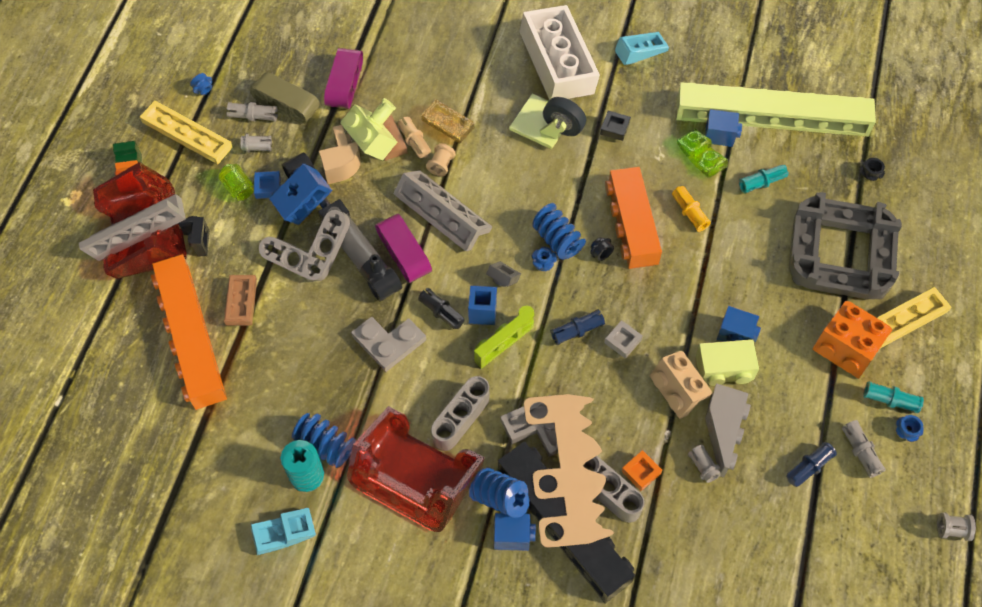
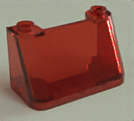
M138 162L94 188V206L100 213L109 216L111 225H114L175 195V190L172 183L166 177ZM177 223L163 231L157 230L150 237L117 252L116 255L111 253L105 256L103 262L105 274L119 279L153 271V263L182 254L186 260V247L179 224Z
M388 406L353 444L347 479L360 492L428 530L441 532L453 517L469 490L472 481L481 470L485 457L469 449L460 450L455 459L409 435L410 423L407 417Z

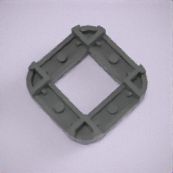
M816 193L815 196L800 203L794 217L789 261L793 282L818 291L862 299H883L899 276V271L896 270L898 234L902 228L901 220L896 219L889 210L885 209L887 205L881 202H877L875 207L826 199V193ZM821 225L870 233L867 271L820 263L818 253Z

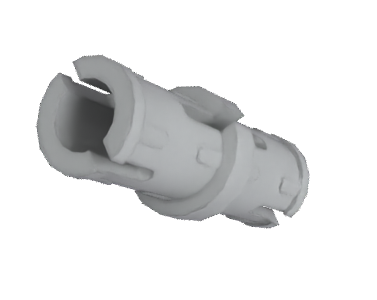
M229 102L227 105V110H230V112H227L228 118H247L249 121H255V119L277 121L278 114H271L278 112L277 106L257 105L255 102H250L249 104Z
M858 420L845 424L846 426H843L841 429L853 447L852 452L854 456H858L869 478L878 476L881 472L886 471L876 455L875 445L872 441L869 442Z

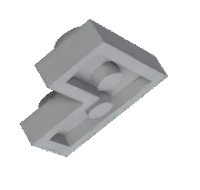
M370 317L351 332L352 337L385 372L426 341V335L409 318L389 334L373 317Z
M536 402L530 407V414L536 419L544 418L548 413L547 406L544 403ZM524 406L500 416V421L512 444L537 433L549 457L558 453L554 423L535 425L527 423Z

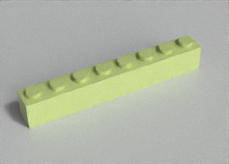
M683 82L680 83L677 96L676 120L706 123L709 111L712 109L739 113L738 123H742V126L869 137L876 123L875 100L863 97Z

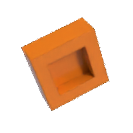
M642 450L622 467L621 472L642 491L662 473V469Z

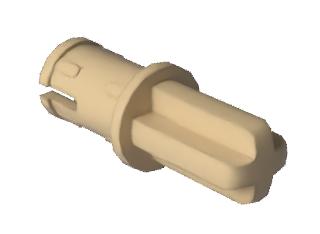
M403 117L407 125L400 119L397 126L405 136V142L413 148L419 158H427L428 154L431 153V149L424 140L422 131L415 127L410 117Z

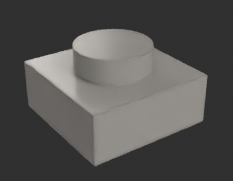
M621 320L605 338L604 343L626 359L642 341L643 336Z

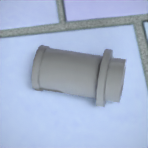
M246 133V136H241V150L246 151V153L250 151H272L271 136H249V133Z
M699 445L692 449L693 452L690 451L688 456L700 471V478L702 480L705 479L707 483L716 480L721 475L719 471L720 466L715 465L705 450L704 445Z

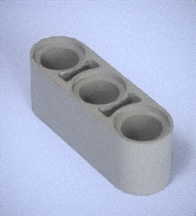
M474 376L467 380L434 421L431 433L433 444L437 449L441 451L451 450L487 406L490 395L489 383L485 378ZM474 390H481L484 392L480 396H474L471 394V392ZM459 410H464L468 414H466L463 417H458L454 413ZM441 431H448L451 433V435L447 438H441L438 436V434Z
M598 456L587 461L584 465H589L593 468L594 472L606 476L605 483H610L615 487V490L611 492L602 489L596 499L624 522L631 523L639 519L645 502L642 494ZM627 501L633 502L637 509L633 511L627 510L623 503Z

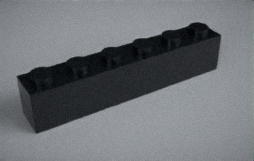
M524 441L498 460V471L525 482L530 499L528 509L539 522L542 518L567 516L564 497L540 499L535 495L533 474L538 470H547V468L541 462L543 459L538 450L533 446L530 448ZM545 475L539 480V487L546 493L553 492L557 488V480L551 475ZM550 523L545 528L554 541L560 540L564 535L563 527L558 523ZM609 536L589 544L559 546L605 604L633 582L635 577L633 565L626 557L623 556L621 558L614 550L615 544Z

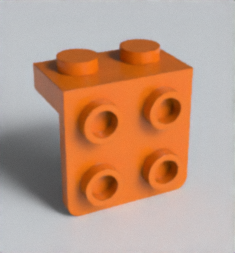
M845 301L826 326L812 350L859 379L891 333L892 328L852 302Z

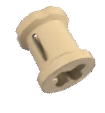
M439 143L435 146L434 156L432 160L427 162L426 168L434 175L445 176L448 172L447 166L456 154L450 146Z

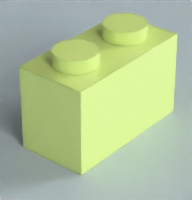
M753 340L701 343L695 355L698 372L706 384L710 386H715L716 383L722 385L725 382L746 384L754 380L759 371Z

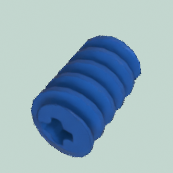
M550 203L536 214L532 224L533 228L550 245L552 251L556 252L558 258L562 260L569 259L582 250L586 239H580L581 233L579 231L573 232L575 226L568 224L569 219L562 217L563 213L561 210H556L557 206L555 203Z
M306 413L294 427L292 432L293 440H303L311 443L317 450L320 459H327V463L330 466L341 467L351 455L356 439L351 438L345 442L346 432L336 436L338 432L337 426H333L328 430L329 420H324L319 424L320 414H315L310 418V413Z
M491 468L480 470L469 488V497L473 501L484 504L510 517H521L528 510L530 499L525 482L494 471Z

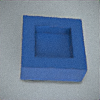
M280 171L255 172V198H270L277 188L281 186Z

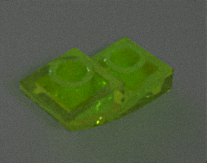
M697 129L677 139V144L686 157L708 178L728 167V159L712 148V141Z

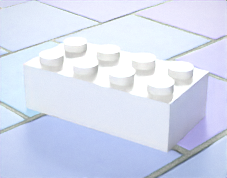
M568 6L523 12L520 34L549 100L553 97L570 99L594 94L600 74Z

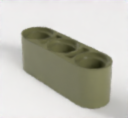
M265 72L250 89L251 95L258 102L266 106H277L278 112L302 124H305L320 107L319 100L313 94L269 72Z

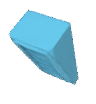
M659 32L620 37L615 52L623 65H628L668 51L669 46Z

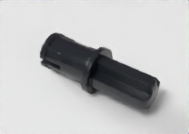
M426 288L425 291L423 290L420 293L418 300L433 312L435 318H441L452 329L461 328L465 320L450 307L449 301L441 299L430 288Z

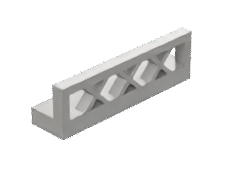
M421 171L403 173L393 193L465 251L471 250L480 235L490 233L492 229L490 224Z
M175 194L89 236L90 238L79 242V248L96 260L101 261L186 219L182 198Z

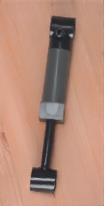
M303 152L282 163L283 171L288 179L302 164L314 168L306 153ZM325 198L319 204L322 208L318 211L321 224L325 215L332 210L344 212L349 217V229L341 247L367 281L374 297L381 302L401 290L403 287L397 274L391 267H387L351 219L349 210L339 199L330 203ZM333 218L332 220L335 226H341L342 222L339 221V218ZM327 230V233L329 235H332L336 238L337 234Z

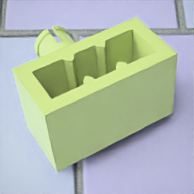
M385 98L382 99V102L373 113L354 104L340 122L364 153L382 161L397 144L396 139L383 125L396 109Z

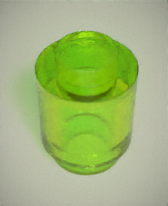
M228 164L221 169L219 180L233 198L243 201L254 192L253 183L240 165Z

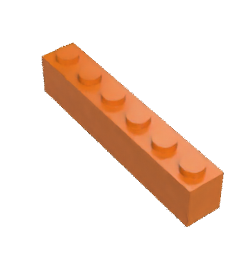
M184 255L153 263L155 274L151 275V279L155 289L160 290L161 295L157 296V301L161 311L166 312L167 317L163 318L166 332L172 334L173 340L169 341L173 356H178L179 362L175 363V368L179 378H184L186 386L181 387L185 401H191L195 410L227 400L191 272Z

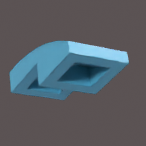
M309 508L282 513L278 519L251 524V532L257 555L289 547L316 535Z

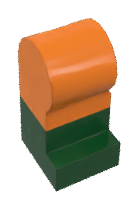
M136 141L114 143L115 174L119 190L140 188L142 186V154Z

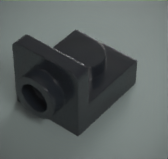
M189 216L178 224L183 234L188 235L189 247H193L197 257L207 256L210 230L204 217Z

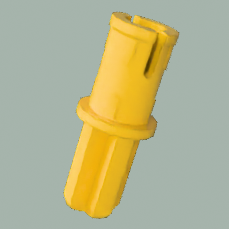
M684 186L676 187L672 192V196L682 208V214L690 219L697 232L705 230L711 224V221L700 209V203L694 201Z

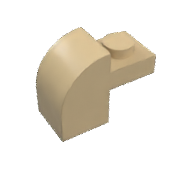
M342 125L333 127L337 147L319 151L327 184L349 179L360 167L359 146L356 142L352 143L349 133L345 134Z

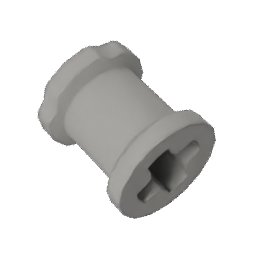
M946 512L939 514L937 531L940 538L946 539L948 536L963 537L965 541H972L974 539L976 525L972 515L957 517L949 516Z

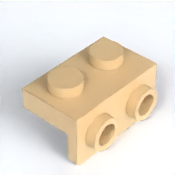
M683 351L663 357L649 375L654 385L660 390L679 419L688 416L699 401L712 395L711 389Z

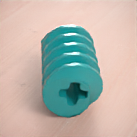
M303 440L292 441L287 444L281 452L280 459L289 481L295 489L301 492L315 490L324 479V469L317 450L311 443Z

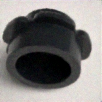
M869 158L863 162L860 167V173L867 180L876 181L885 175V165L878 158Z
M597 238L591 244L590 254L592 257H596L599 261L607 259L614 251L611 239Z

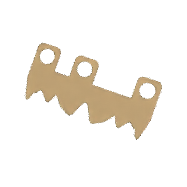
M564 394L532 397L524 401L527 423L531 425L555 424L560 468L538 470L533 474L534 491L538 498H565L567 516L542 518L539 522L541 544L547 548L589 544L614 534L612 530L604 529L596 522V519L605 510V507L592 502L601 493L606 482V476L588 470L583 466L587 461L602 452L598 443L592 437L582 432L583 429L592 424V421L580 414L584 405L594 400L591 397ZM536 402L544 403L548 409L547 415L541 419L534 418L530 414L532 404ZM545 475L555 477L557 488L550 493L542 491L539 487L541 477ZM558 523L563 527L564 535L560 540L551 541L546 537L545 528L548 524Z

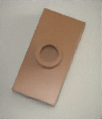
M229 275L224 317L226 326L252 325L257 284L256 275Z

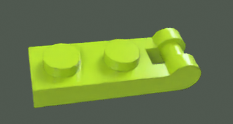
M522 306L514 320L508 324H502L488 340L483 339L474 350V362L482 369L528 333L534 326V309L530 306Z

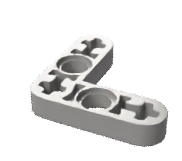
M338 210L328 212L322 221L309 253L274 237H266L260 242L259 253L263 258L304 278L322 281L327 277L349 229V217L344 212ZM333 218H339V221L342 222L341 226H335L332 223ZM327 230L337 234L336 238L332 235L326 234ZM325 239H330L332 242V249L328 253H323L320 248L321 242ZM274 245L275 248L283 252L281 255L273 253L268 249V246ZM292 252H297L300 258L295 266H291L288 262V257ZM316 254L326 257V261L315 258ZM312 265H318V268L321 269L319 274L311 270Z

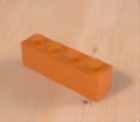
M640 167L610 170L609 181H605L607 196L612 198L610 209L612 217L616 216L617 219L615 224L617 238L622 239L623 243L621 245L622 259L627 260L629 269L659 265L662 250Z

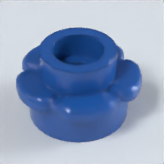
M205 73L198 74L190 82V86L195 94L205 95L212 89V78L210 76L207 77Z
M541 247L540 250L537 249L532 253V263L539 271H549L557 261V256L554 252H551L550 248Z
M907 415L897 420L896 433L900 438L914 442L919 439V436L923 435V423L918 417Z

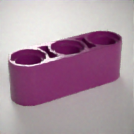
M338 48L324 93L325 106L350 109L363 65V51Z
M395 214L375 224L381 241L408 283L432 272L427 256L400 214Z

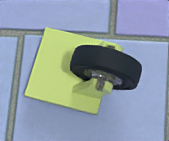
M532 93L509 127V130L552 149L561 135H578L586 124V115L576 103L567 98L553 97L548 101Z

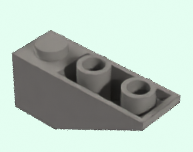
M716 383L705 420L716 463L720 466V477H725L728 469L733 470L738 454L733 453L735 444L740 445L744 429L740 428L742 419H747L751 405L746 403L749 393Z

